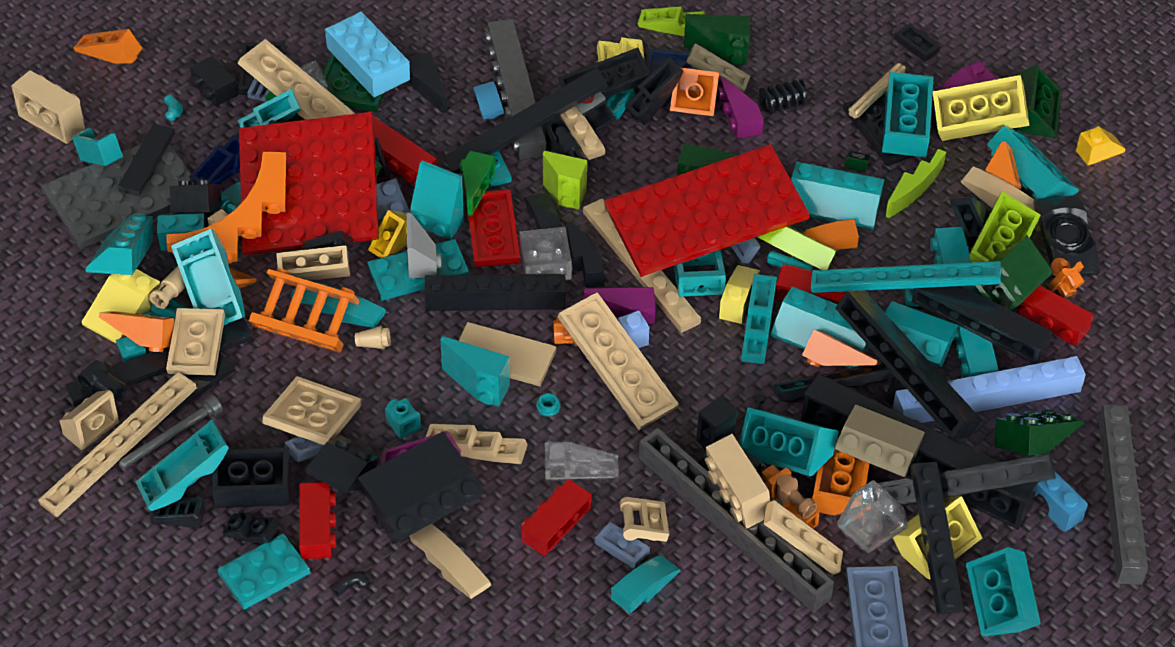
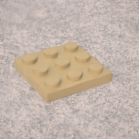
M297 376L263 415V424L324 445L327 441L337 437L361 407V398Z

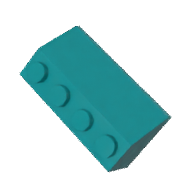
M1003 125L987 144L992 150L990 153L992 156H994L1002 142H1006L1012 148L1020 183L1025 189L1028 190L1030 188L1034 192L1032 195L1034 199L1071 196L1079 191L1024 134Z
M796 162L791 181L810 213L809 217L833 222L854 219L857 227L874 229L882 197L884 179Z
M144 213L129 215L108 234L86 266V272L133 275L153 243V216H146Z
M793 286L781 304L770 335L805 350L813 331L819 329L866 353L870 348L835 309L838 304ZM843 365L848 368L859 367V365Z
M748 407L739 445L760 462L784 469L787 467L790 471L813 476L833 456L839 431Z

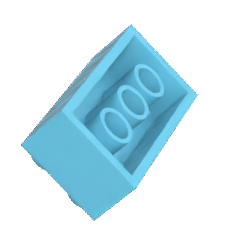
M362 12L325 29L327 48L373 97L410 80L409 60Z

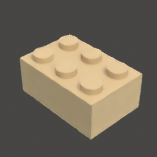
M31 70L11 85L19 117L65 144L73 140L72 136L85 130L80 100L75 94L65 91L58 84L51 83L42 75H37Z
M733 434L707 446L706 452L708 457L705 458V462L709 468L708 475L714 485L718 483L720 486L719 492L724 502H730L732 505L731 511L736 521H742L746 529L763 521L766 505L771 502L769 490Z

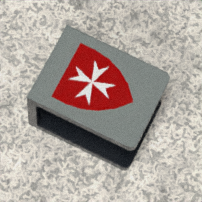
M601 92L575 106L582 116H585L595 133L616 120L614 114L606 106L607 100Z

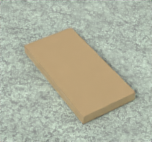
M467 322L459 339L461 342L509 356L510 378L540 387L556 353V346Z

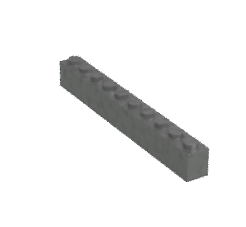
M657 428L640 440L639 459L814 613L832 598L833 580L789 542L764 525V520L747 529L742 521L737 522L731 511L732 505L730 502L725 503L719 492L721 488L718 483L714 485L708 475V471Z

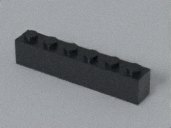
M565 274L425 275V311L565 309Z
M963 286L913 289L911 302L1033 364L1039 362L1050 346L1052 331Z

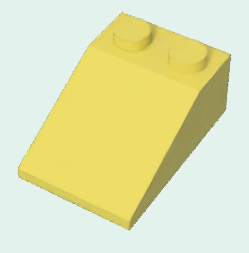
M138 269L135 270L133 275L111 274L82 320V325L116 343L117 339L126 336L99 318V313L116 311L143 314L150 311L152 302L149 295L161 286L160 281Z

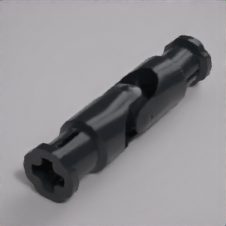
M559 115L545 123L544 126L556 144L559 143L562 155L587 160L588 169L590 161L582 154L581 146L571 135V131L562 116Z

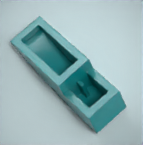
M290 89L253 108L254 112L237 121L240 128L268 125L271 120L287 122L301 108L294 91Z
M662 555L654 557L635 568L611 588V600L631 614L643 601L648 603L680 572V569Z

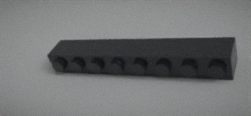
M847 290L835 307L838 313L951 439L969 438L982 419L866 291Z

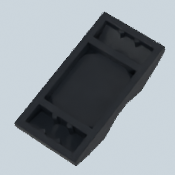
M1071 195L1034 199L1035 211L1040 214L1038 222L1050 265L1056 258H1064L1070 263L1071 268L1081 261L1084 266L1079 272L1081 276L1099 275L1100 268L1096 243L1091 237L1087 212L1079 196Z

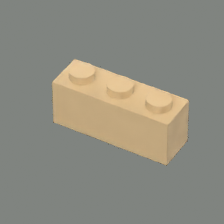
M346 245L277 253L278 268L290 272V275L313 281L350 276Z

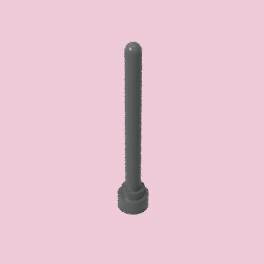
M213 395L204 400V404L201 405V409L121 459L119 462L120 467L127 468L206 416H217L223 412L221 404Z

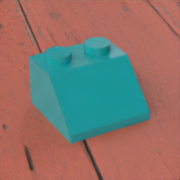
M207 212L163 213L158 215L157 235L160 251H167V234L188 233L206 228Z

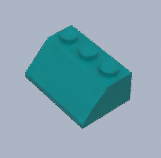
M892 301L885 311L886 315L934 367L942 369L958 325Z
M1006 547L966 563L981 636L1017 633L1041 625L1024 551Z

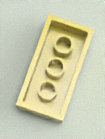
M1021 75L933 91L937 129L942 141L996 132L1003 125L1012 129L1029 126L1025 90Z

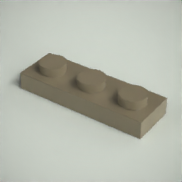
M696 43L691 48L686 60L688 64L699 70L719 72V82L720 78L724 77L740 91L744 92L750 75Z

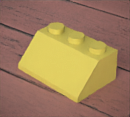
M962 496L944 498L955 559L982 539ZM918 514L891 536L902 557L927 579H930Z

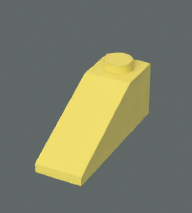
M737 265L726 284L721 298L719 319L742 324L750 302L754 274H759L760 270Z

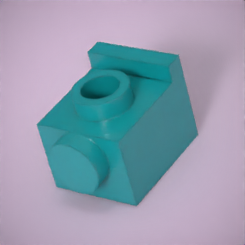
M406 398L402 400L393 399L388 403L385 408L386 421L400 439L421 429L420 414L418 411H415Z

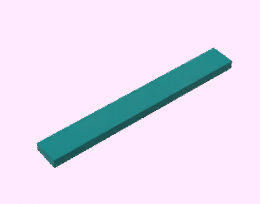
M1001 261L812 270L811 291L812 293L847 290L864 291L1001 284Z

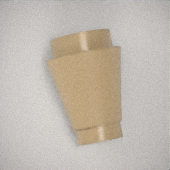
M383 326L355 333V344L357 347L385 349L386 346L391 344L390 330L388 327L383 328Z

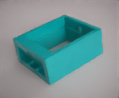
M721 250L674 265L679 297L723 295L726 275ZM715 265L716 271L684 272L683 269L685 266Z

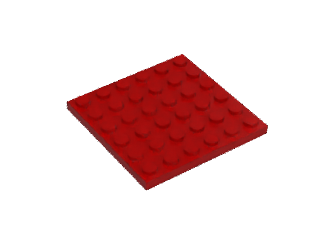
M372 112L239 128L241 203L247 198L256 183L261 169L263 152H286L285 212L270 214L262 211V237L246 239L242 236V252L244 255L302 249V242L340 230L351 236L354 242L379 239L374 117Z

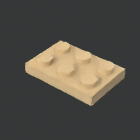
M177 308L166 367L168 374H176L178 371L187 375L216 374L225 320L224 309Z

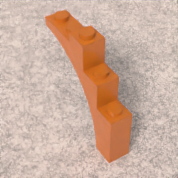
M263 152L260 172L247 198L232 213L206 228L188 233L167 234V251L173 253L171 245L209 229H214L227 253L228 264L238 262V236H243L246 239L262 237V211L270 214L285 212L286 152Z

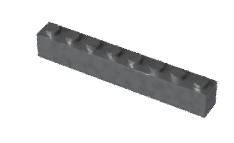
M513 19L488 22V31H485L486 44H490L488 47L490 59H494L492 61L493 72L498 74L496 76L497 88L502 89L500 92L501 103L506 105L504 107L506 120L535 103ZM542 126L512 142L513 150L518 151L520 160L543 157V152L546 151V140Z
M1103 405L1098 424L1117 584L1142 585L1148 570L1128 405Z

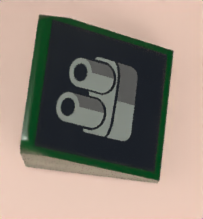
M849 150L845 158L844 168L866 173L871 155Z

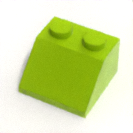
M544 151L543 185L558 205L580 209L587 191V160Z

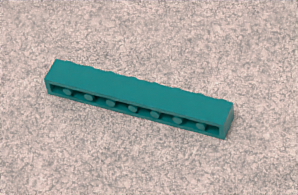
M962 227L935 229L934 238L930 239L931 251H935V264L972 263ZM975 285L963 286L979 294V290ZM958 326L953 340L957 342V359H961V377L966 378L999 371L992 342Z

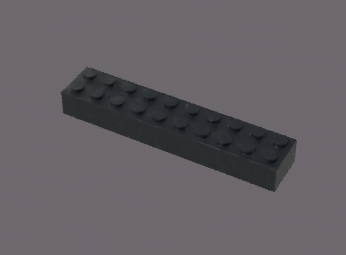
M818 374L805 392L801 420L838 430V437H840L842 429L856 404L925 432L913 464L937 462L940 473L999 462L983 452L976 451L960 441L951 439L940 431L933 430L917 420L900 414L897 410L890 409L876 400L869 399L855 390L847 388L833 379L826 378ZM911 469L908 474V476L912 477ZM1038 482L960 496H962L966 505L1019 530L1031 511Z

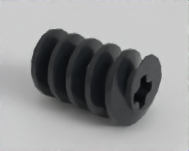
M802 79L799 81L793 80L791 83L785 82L783 85L776 84L775 87L768 86L767 89L760 88V105L763 110L768 108L770 114L774 113V107L777 108L778 112H781L782 105L785 106L786 110H789L790 103L793 104L794 108H798L799 101L802 106H806L807 91L804 81Z

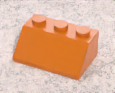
M835 449L833 456L816 474L812 499L818 504L817 510L820 513L835 516L862 507L870 463Z

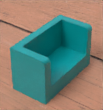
M87 128L72 136L80 161L107 166L123 157L115 133H109L97 140L92 128Z

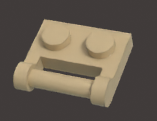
M625 497L620 500V509L623 512L625 524L623 536L626 540L632 541L636 538L667 542L669 529L665 502ZM634 510L639 511L641 525L634 524Z

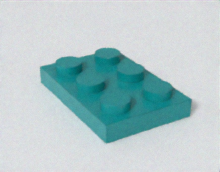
M283 533L270 540L269 543H264L218 568V574L243 610L307 576L310 574V570Z

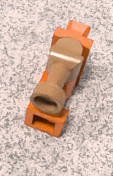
M774 465L765 469L762 472V478L766 481L764 484L769 490L770 501L775 500L812 529L818 526L820 514L817 510L818 504L811 498L805 499L798 492V482L796 478L791 477V471L787 467L779 471Z

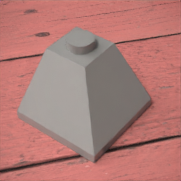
M406 213L409 278H425V275H437V268H441V254H436V244L412 213Z

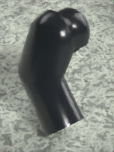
M361 570L343 575L331 587V591L334 595L340 597L351 585L356 583L357 587L362 589L370 580L365 575L366 573Z

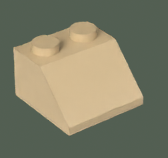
M110 390L96 392L59 420L63 435L82 451L119 423L114 396Z

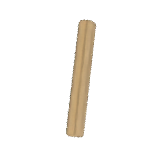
M900 63L895 64L849 108V116L856 119L887 91L890 72L905 73V66Z

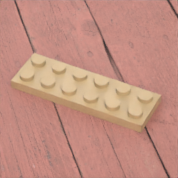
M266 39L242 56L238 62L243 69L276 96L292 89L301 108L297 114L305 120L355 114Z
M598 292L559 313L558 319L638 430L677 409L679 404Z

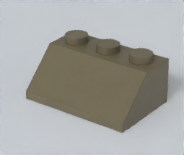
M855 404L842 429L835 449L907 478L910 466L913 464L925 432Z

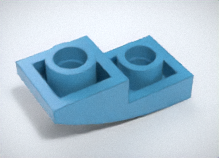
M494 81L473 87L483 120L487 118L495 119L499 115L504 114Z

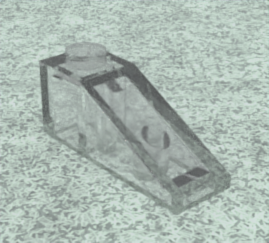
M545 442V480L619 478L618 455L572 442Z

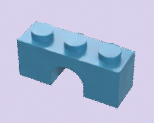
M1055 472V480L1038 482L1035 496L1041 494L1045 498L1049 506L1048 516L1066 532L1083 521L1088 503Z

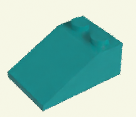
M422 160L419 164L410 213H412L423 229L451 240L464 223L462 176Z
M442 336L440 339L442 370L476 400L487 405L500 407L510 386L509 356Z

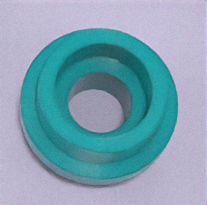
M543 394L536 403L537 411L543 416L556 415L560 410V401L554 394Z

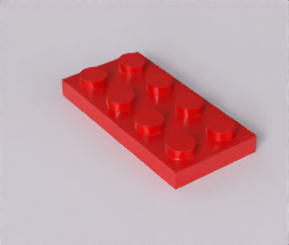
M511 190L486 191L473 215H468L474 266L483 267L520 263Z

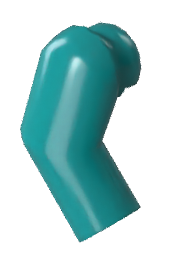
M169 94L164 98L165 104L169 107L165 117L169 121L174 122L177 117L181 116L183 106L173 95Z

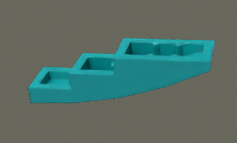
M754 274L741 356L742 362L765 364L777 277Z
M295 289L290 294L291 298L294 295ZM305 289L301 303L313 306L318 293ZM327 296L321 313L334 315L339 299ZM356 296L360 300L359 305L348 303L342 323L375 328L385 315L386 310L364 298Z

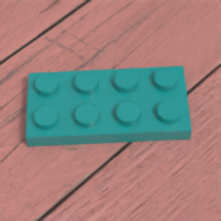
M455 239L436 244V254H441V268H437V275H469V270ZM407 251L367 262L381 301L425 290V278H409Z

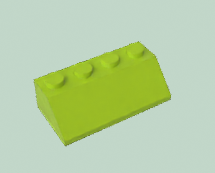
M1002 191L969 254L972 263L988 262L1024 236L1028 235L1030 238L1040 214Z

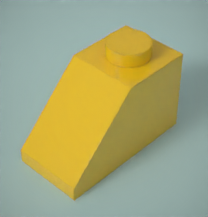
M1099 126L1080 133L1076 152L1088 166L1124 153L1126 150L1112 133Z
M393 210L387 211L379 227V239L373 240L368 249L379 258L395 255L407 245V216L405 213Z

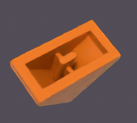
M1002 142L985 171L1013 185L1017 189H1021L1012 148L1006 142Z

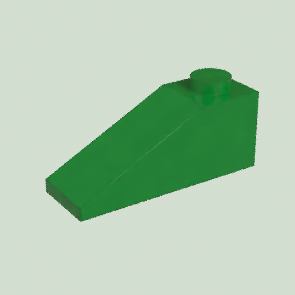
M469 151L466 158L462 159L460 163V172H462L467 213L472 216L492 181L496 170L495 156Z

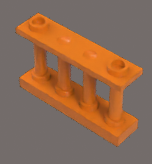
M277 268L276 271L268 269L267 274L275 282L264 311H261L260 314L252 312L249 322L256 328L341 353L344 344L338 338L337 333L348 303L359 305L360 300L354 294L355 292L344 287L338 290L294 277L284 269ZM285 283L295 286L296 289L286 316L280 321L273 319L274 316L272 314ZM305 289L318 293L307 324H304L303 327L296 326L294 319ZM326 297L339 299L329 330L325 331V334L316 332L317 329L315 327Z

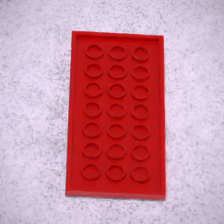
M771 144L604 200V206L640 277L809 219L810 215Z

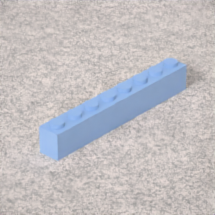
M1074 356L947 382L976 413L1081 392L1086 374L1078 357ZM907 389L896 391L893 404L894 410L920 423L935 421Z

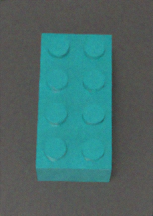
M890 72L886 91L882 142L883 153L926 158L930 140L932 76Z

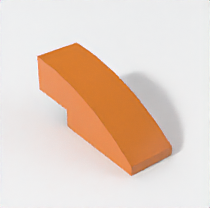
M854 219L827 223L801 232L835 250L857 248L859 235Z

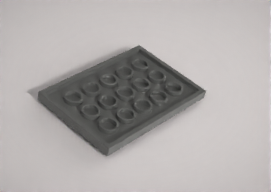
M170 143L140 197L119 192L118 185L141 144L123 151V157L107 166L91 164L41 185L42 192L79 249L104 240L129 215L144 213L146 216H153L155 218L160 214L171 211L170 186L179 185V181L192 180V185H198Z

